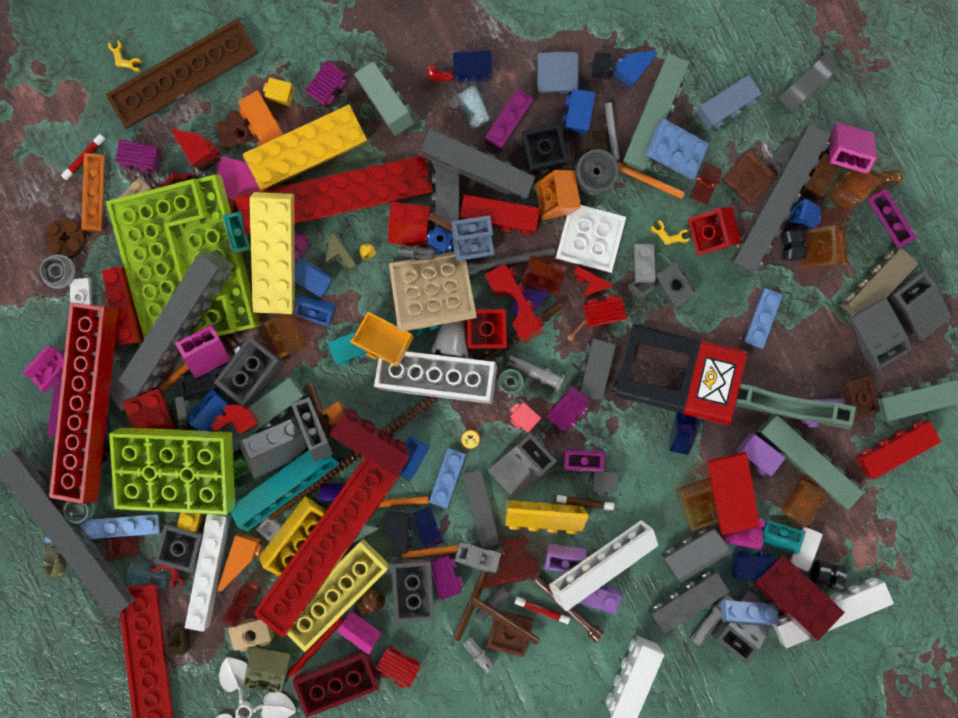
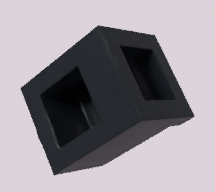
M595 52L591 78L611 79L614 63L613 60H610L611 53Z

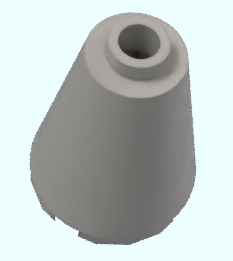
M467 320L442 324L430 354L468 359Z

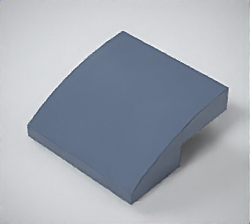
M551 52L538 54V92L540 94L551 92L563 94L571 93L572 89L579 90V53Z
M490 216L451 222L456 261L495 255L491 237L493 232Z

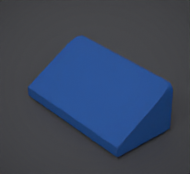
M299 258L295 265V283L319 297H323L329 289L332 277Z
M300 294L296 299L293 316L330 327L336 305Z
M409 436L406 443L410 458L399 474L411 480L430 447Z

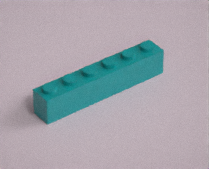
M396 315L385 319V321L398 327ZM441 324L408 330L407 332L417 337L424 334L423 330L427 328L434 330L441 327ZM356 332L327 343L336 365L341 364L343 367L353 363L352 359L356 357L360 359L368 357L366 355L367 351L350 342Z
M308 450L304 454L299 455L292 463L284 466L274 476L269 477L259 487L251 490L244 498L237 500L235 508L230 511L237 527L249 531L337 467L340 463L334 452L332 451L333 454L314 461Z

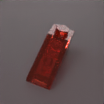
M526 549L481 586L483 589H490L525 582L530 579L534 581L541 575L540 571L543 568L531 552Z

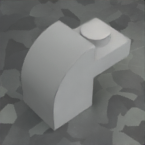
M460 543L455 562L482 571L496 573L501 553L485 550L471 544Z

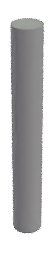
M605 103L611 155L618 161L620 159L612 103Z

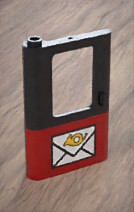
M633 324L619 381H614L612 392L615 393V397L730 425L747 351ZM641 343L688 356L689 359L680 391L629 379L628 374L636 344Z

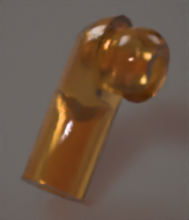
M898 170L884 171L875 180L873 186L879 190L887 181H893V183L898 184L903 180L902 172Z

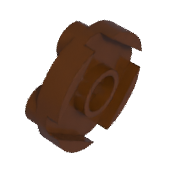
M60 219L49 224L47 227L46 243L49 250L54 254H61L68 258L74 257L86 245L87 236L85 230H81V226L73 220ZM64 234L70 236L67 243L62 240Z

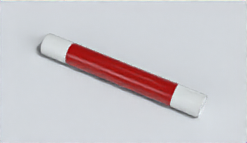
M99 134L61 176L68 180L83 164L84 153L92 154L106 138Z
M518 596L515 599L514 604L569 624V616Z

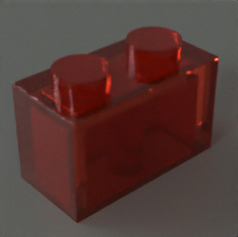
M530 255L521 283L558 295L567 267Z

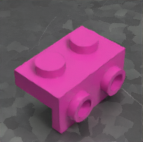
M47 345L22 373L24 376L31 378L40 391L46 393L54 385L55 377L62 376L64 354L61 350Z

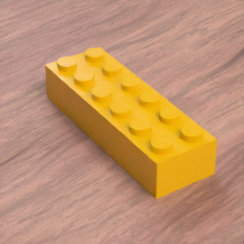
M349 104L243 153V158L262 192L365 144L367 139Z

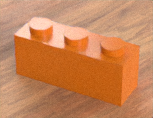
M258 90L238 101L241 106L238 109L240 114L250 122V125H248L249 130L253 136L257 135L260 140L257 142L258 146L284 135Z

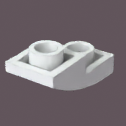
M803 527L802 530L806 531L800 553H793L790 562L798 569L808 573L823 534Z

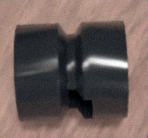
M799 230L780 233L781 244L784 245V248L781 249L782 260L789 261L808 258V249L804 246L807 242V231Z
M817 559L812 566L810 580L815 585L827 586L829 589L841 591L847 580V570L843 566L830 565L829 562Z

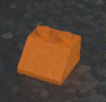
M554 170L535 183L541 220L569 215L581 208L575 171Z

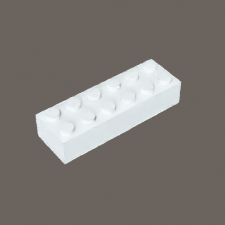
M406 352L398 367L380 358L378 359L374 387L383 391L492 404L497 364L490 361Z

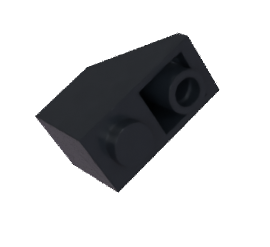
M387 511L385 513L384 534L403 554H407L408 548H412V537H409V529L413 528V518L410 517V512Z

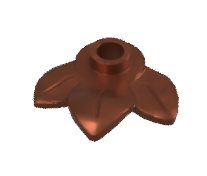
M230 110L229 120L215 123L217 131L222 135L219 145L231 148L238 143L245 144L251 138V131L245 125V119L235 110ZM240 132H245L244 137H239Z

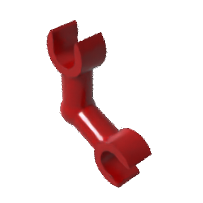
M172 171L165 183L159 184L157 188L172 185L176 180L184 182L188 181L190 177L197 178V176L192 173L185 175Z
M161 564L150 568L152 571H158L159 569L170 570L173 578L171 587L175 588L176 580H179L183 587L185 579L180 576L178 569Z

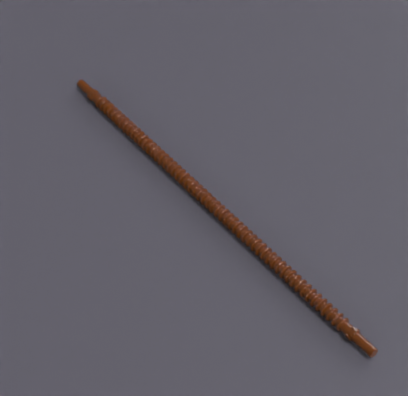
M559 301L547 311L541 312L539 316L543 323L550 320V317L561 310L564 305ZM515 331L514 335L510 334V338L507 337V348L488 350V354H483L484 357H479V360L490 362L492 359L496 360L495 357H500V353L504 354V350H509V347H513L514 343L518 344V340H521L517 331ZM426 396L425 400L421 399L420 404L416 403V407L412 406V410L408 409V412H404L402 417L398 416V420L394 419V423L390 422V426L386 425L385 430L393 435V432H397L398 428L402 429V425L406 426L407 421L411 422V418L415 419V415L419 416V413L424 412L425 408L429 409V405L433 406V402L437 403V399L442 398ZM355 451L353 453L349 452L350 455H345V459L341 458L340 464L273 512L268 518L272 521L286 510H290L294 504H299V500H302L305 496L308 497L309 493L313 494V490L317 491V487L321 488V484L325 485L327 480L330 481L331 477L335 478V474L339 475L340 470L344 471V467L348 468L349 464L352 465L353 461L356 462L357 458H362V456Z

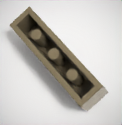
M902 248L891 249L885 254V260L871 269L870 272L872 274L858 283L857 286L859 288L855 292H850L844 300L846 302L842 307L853 316L884 297L887 298L918 263Z

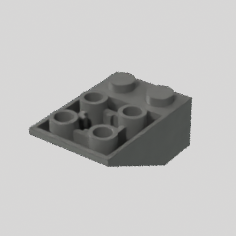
M926 271L914 273L897 286L887 297V300L920 341H923L952 318L937 285Z
M884 297L850 317L864 359L877 370L911 351L908 336L887 298Z
M529 431L488 471L515 498L541 477L557 460Z
M748 589L738 600L741 602L764 603ZM722 620L711 634L724 647L745 664H748L759 651L772 625L726 622Z

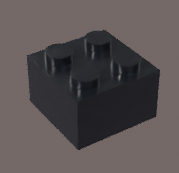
M560 123L522 131L521 139L530 174L567 166L568 156Z

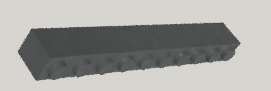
M11 449L0 458V476L8 483V488L18 496L20 504L30 512L32 520L43 529L44 536L52 541L55 550L65 558L67 566L77 574L79 582L90 591L91 598L99 603L102 612L111 619L136 601L79 524L71 523L64 517L63 503L59 499L49 498L50 486L22 449Z

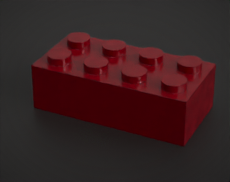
M343 407L330 426L329 436L397 477L410 458L407 443L400 438L394 439L390 436L391 433L384 428H376L371 420L367 418L363 420L357 416L358 413L355 410Z
M784 555L754 583V586L813 642L819 641L845 613Z
M360 649L296 674L292 683L305 717L308 718L379 690L381 680L375 670L376 668L370 653L367 654Z

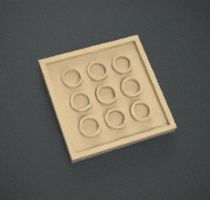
M454 252L435 255L433 260L419 259L417 261L411 259L389 263L399 332L477 318L466 260L456 261Z

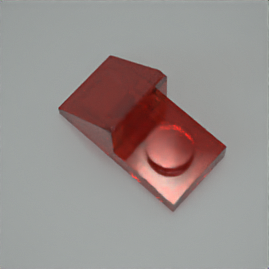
M704 162L689 198L707 205L715 186L720 182L722 169Z
M139 535L100 539L101 555L104 559L115 560L119 557L141 554Z
M499 536V540L507 549L503 548L499 552L501 557L498 567L502 569L529 543L526 536Z

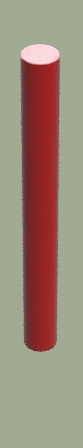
M339 617L287 672L289 677L293 678L342 624L343 618Z

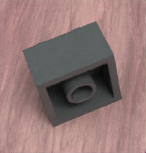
M172 521L165 524L154 563L192 573L197 567L204 530L200 529L197 532L178 528L177 523Z

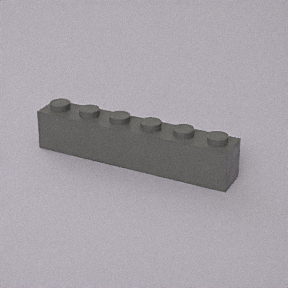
M429 128L425 133L417 153L418 155L520 201L528 197L535 176L530 175L528 170L517 169L508 161L497 160L495 155L491 153L484 154L473 145L467 146L461 143V140L456 137L449 138L443 135V132L438 129Z

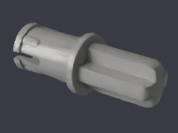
M472 637L464 641L463 646L472 655V660L476 661L485 673L490 672L486 664L491 669L494 668L495 664L487 657L485 650L481 649Z

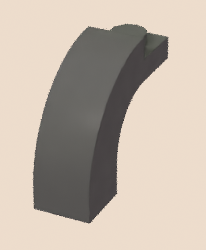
M826 53L779 97L781 102L792 112L839 68L835 58Z

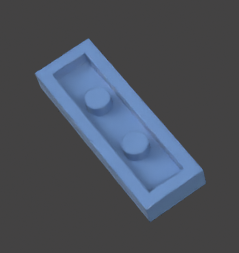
M766 288L762 289L744 343L760 349L764 348L783 296L782 294Z
M447 448L429 503L447 509L466 455L465 453Z
M721 601L723 621L778 625L777 606L774 604Z

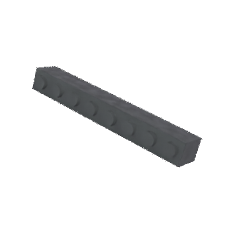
M812 124L807 125L803 129L745 234L742 244L739 245L730 261L731 264L748 273H755V271L758 272L763 265L762 258L772 249L773 244L771 242L774 237H778L780 234L782 222L789 218L792 212L790 210L792 204L799 200L802 186H806L811 178L809 174L812 168L815 169L819 164L820 158L818 157L821 152L828 148L830 144L828 139L831 134Z

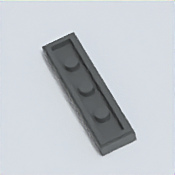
M481 469L463 473L481 548L500 544Z

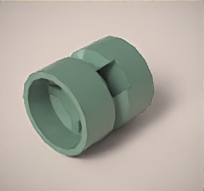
M507 369L499 375L498 385L503 392L515 394L523 386V377L518 371Z
M68 501L63 509L64 517L71 523L78 524L97 514L99 504L98 501L85 504Z

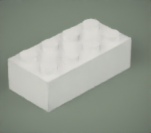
M636 635L635 640H631L628 648L629 654L627 657H624L621 663L622 670L620 675L617 674L614 679L613 686L615 687L606 698L611 718H638L664 657V653L657 643Z

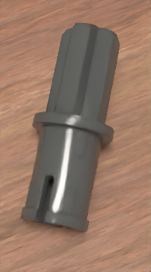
M401 245V248H399L400 257H409L417 261L419 259H435V250L421 248L420 245Z
M502 587L491 598H487L486 604L498 610V607L510 594ZM481 609L475 612L482 621L489 616V614Z

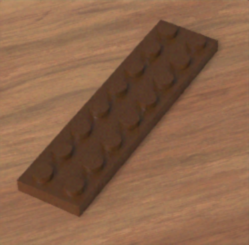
M237 18L105 95L124 128L128 129L259 53Z

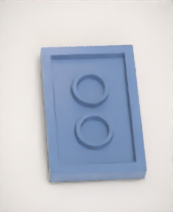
M663 118L659 119L645 155L689 179H695L709 143Z

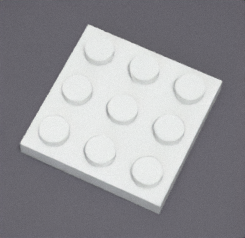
M580 205V209L566 217L555 259L612 273L626 217Z

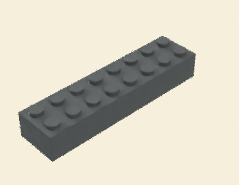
M217 251L204 252L197 255L118 380L136 395L148 392L154 388L157 389L162 384L164 374L171 370L173 360L181 354L175 343L192 335L193 329L202 322L201 317L204 312L211 308V301L221 292V286L224 281L231 277L233 273L231 270L234 267L233 263Z

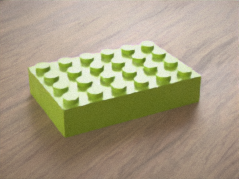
M120 427L109 433L114 509L227 515L235 508L232 432Z

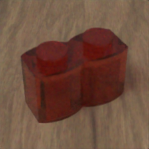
M249 582L243 584L235 592L232 604L225 610L223 621L233 627L238 626L248 615L250 605L258 597L259 588Z

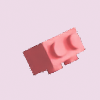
M523 401L520 404L516 402L510 408V417L512 418L510 422L517 429L522 427L525 431L529 432L541 419Z

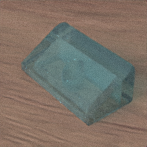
M476 85L458 94L472 130L490 123Z
M131 562L127 570L128 585L157 583L158 589H167L169 570L159 569L158 571H152L150 568L152 566L157 567L159 564Z

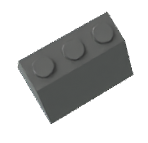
M249 337L214 383L239 404L250 407L286 362L273 351L252 337Z
M296 417L238 443L253 478L287 464L306 452L304 436Z
M704 526L694 536H687L681 540L679 545H672L664 550L665 553L662 554V557L680 583L731 553L728 546L713 527Z
M412 558L392 560L395 623L434 620L431 561Z

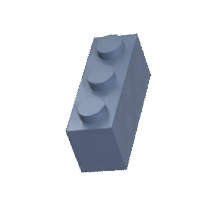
M750 75L702 104L696 111L708 130L712 127L717 129L726 123V118L731 117L733 119L742 113L741 109L745 106L750 108L755 105L761 92Z

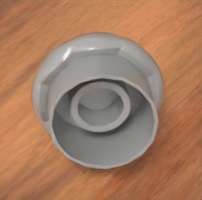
M61 254L52 255L41 263L40 275L43 281L52 288H64L71 284L75 278V265L67 256Z

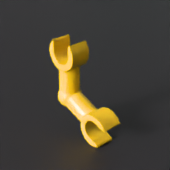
M118 40V47L116 49H113L110 42L108 43L109 49L114 54L117 67L131 68L137 73L142 72L139 68H134L136 63H142L140 59L124 60L122 58L123 45Z
M662 221L657 222L660 230H656L653 226L650 227L653 233L660 236L665 245L676 242L686 243L690 240V238L683 239L681 236L682 233H686L688 230H682L679 234L669 236L664 230Z

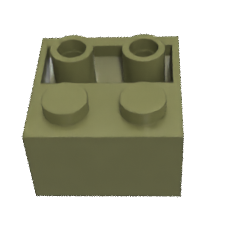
M252 647L243 686L253 690L264 689L270 693L281 692L290 654Z

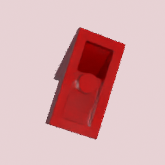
M579 266L576 267L572 274L576 276L575 280L582 284L589 283L582 297L609 289L612 285Z

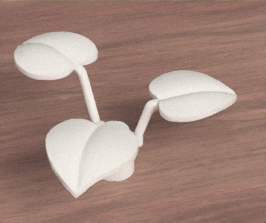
M227 657L223 661L219 673L221 686L227 692H232L237 688L239 692L240 704L237 707L234 718H250L252 713H255L260 708H263L261 712L262 718H288L296 712L292 700L282 692L266 693L263 698V704L253 708L250 702L243 701L241 688L244 683L247 663L232 657ZM224 713V714L218 715L216 718H233V717H232V715H230V714H228V713Z

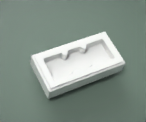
M90 278L74 279L70 284V300L72 303L92 304Z

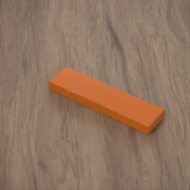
M84 153L81 230L102 232L105 155Z

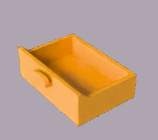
M367 312L354 338L350 342L367 351V356L375 360L378 357L398 367L414 336L407 331L399 332L397 326Z

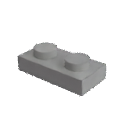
M654 244L634 245L635 282H655Z

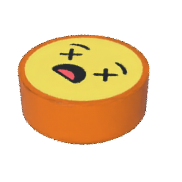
M466 430L462 434L461 443L465 448L474 449L479 445L480 436L475 430Z

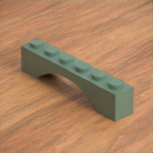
M740 384L735 404L737 407L848 430L853 425L856 410L855 406L795 398L745 384Z

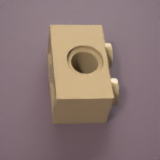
M258 617L233 623L228 628L234 651L239 649L241 652L247 651L252 646L258 644L259 647L268 645L275 636L274 630ZM249 630L255 632V638L249 636Z

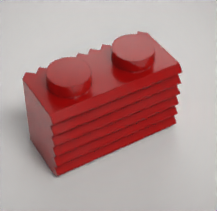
M616 294L605 296L604 301L598 302L597 298L587 300L586 304L582 306L587 328L627 319L622 297L617 298Z
M388 645L375 670L378 671V675L382 678L388 679L389 677L395 680L397 686L410 688L420 670L421 663Z

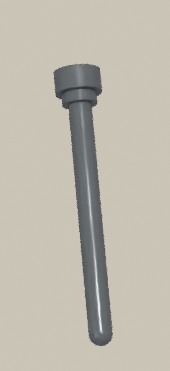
M549 248L480 264L473 261L467 262L469 278L475 277L480 271L497 268L504 263L507 266L553 256L557 251L555 248Z

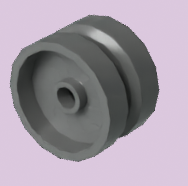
M601 149L585 153L573 167L578 190L589 196L600 195L610 189L616 182L619 174L615 158L609 152Z

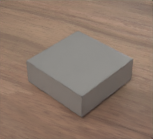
M267 517L258 526L256 531L270 542L282 525L277 520L271 521Z

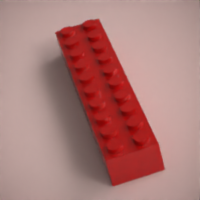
M70 302L49 498L80 504L98 501L119 308Z

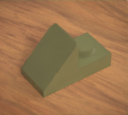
M334 233L331 234L326 263L330 264L341 256L339 261L343 267L354 270L358 265Z

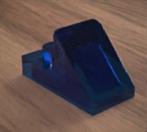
M431 506L412 513L419 530L418 535L426 549L444 542Z

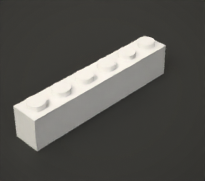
M231 513L227 515L207 514L185 628L204 632L210 626L232 517Z
M642 520L549 584L555 601L565 611H568L659 545L653 528Z
M870 578L860 586L854 585L849 587L848 591L830 595V599L845 613L828 631L893 605V600L885 582L878 578ZM786 615L778 616V625H773L780 643L785 648L810 639Z

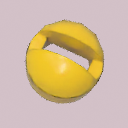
M371 244L361 245L359 252L363 260L369 259L376 254Z

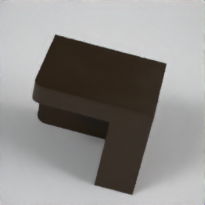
M590 127L586 153L596 149L607 151V132L594 131V127Z
M185 626L171 627L169 629L170 644L165 647L166 655L185 654L191 649L190 629L185 628Z

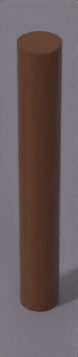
M310 383L306 385L325 436L329 438L331 437L329 436L330 426L326 416L322 414L323 408L314 384Z

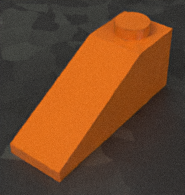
M241 532L235 535L217 591L221 592L256 556L259 557L262 550L260 545L262 539Z

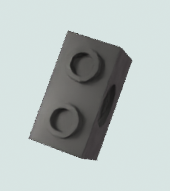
M676 263L655 275V281L672 309L695 297L693 285L690 282L687 283L683 268L680 265L677 266ZM673 280L679 282L680 287L678 290L672 288L671 283Z

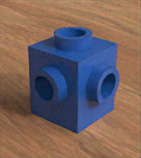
M438 226L434 230L431 229L426 239L430 249L435 250V253L438 255L440 253L445 254L447 250L451 251L453 248V238L450 231ZM443 236V242H438L437 237Z

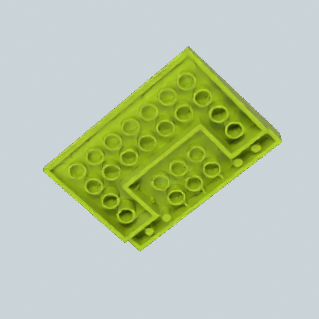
M222 175L192 179L106 201L144 339L197 255L204 252L217 251L233 263L234 267L231 270L233 272L231 277L224 281L221 286V292L213 298L211 308L204 312L201 317L202 322L193 329L191 334L209 325H212L218 336L261 325L258 313L253 312L252 290L242 252L232 253L222 215L231 213Z

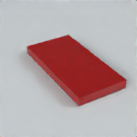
M741 452L708 460L707 466L720 533L726 535L760 526L747 453Z

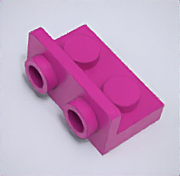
M759 518L760 526L722 535V540L728 544L761 549L763 546L762 528L765 525V520Z
M350 611L337 630L338 633L367 654L371 652L375 642L382 634L380 630L354 611Z

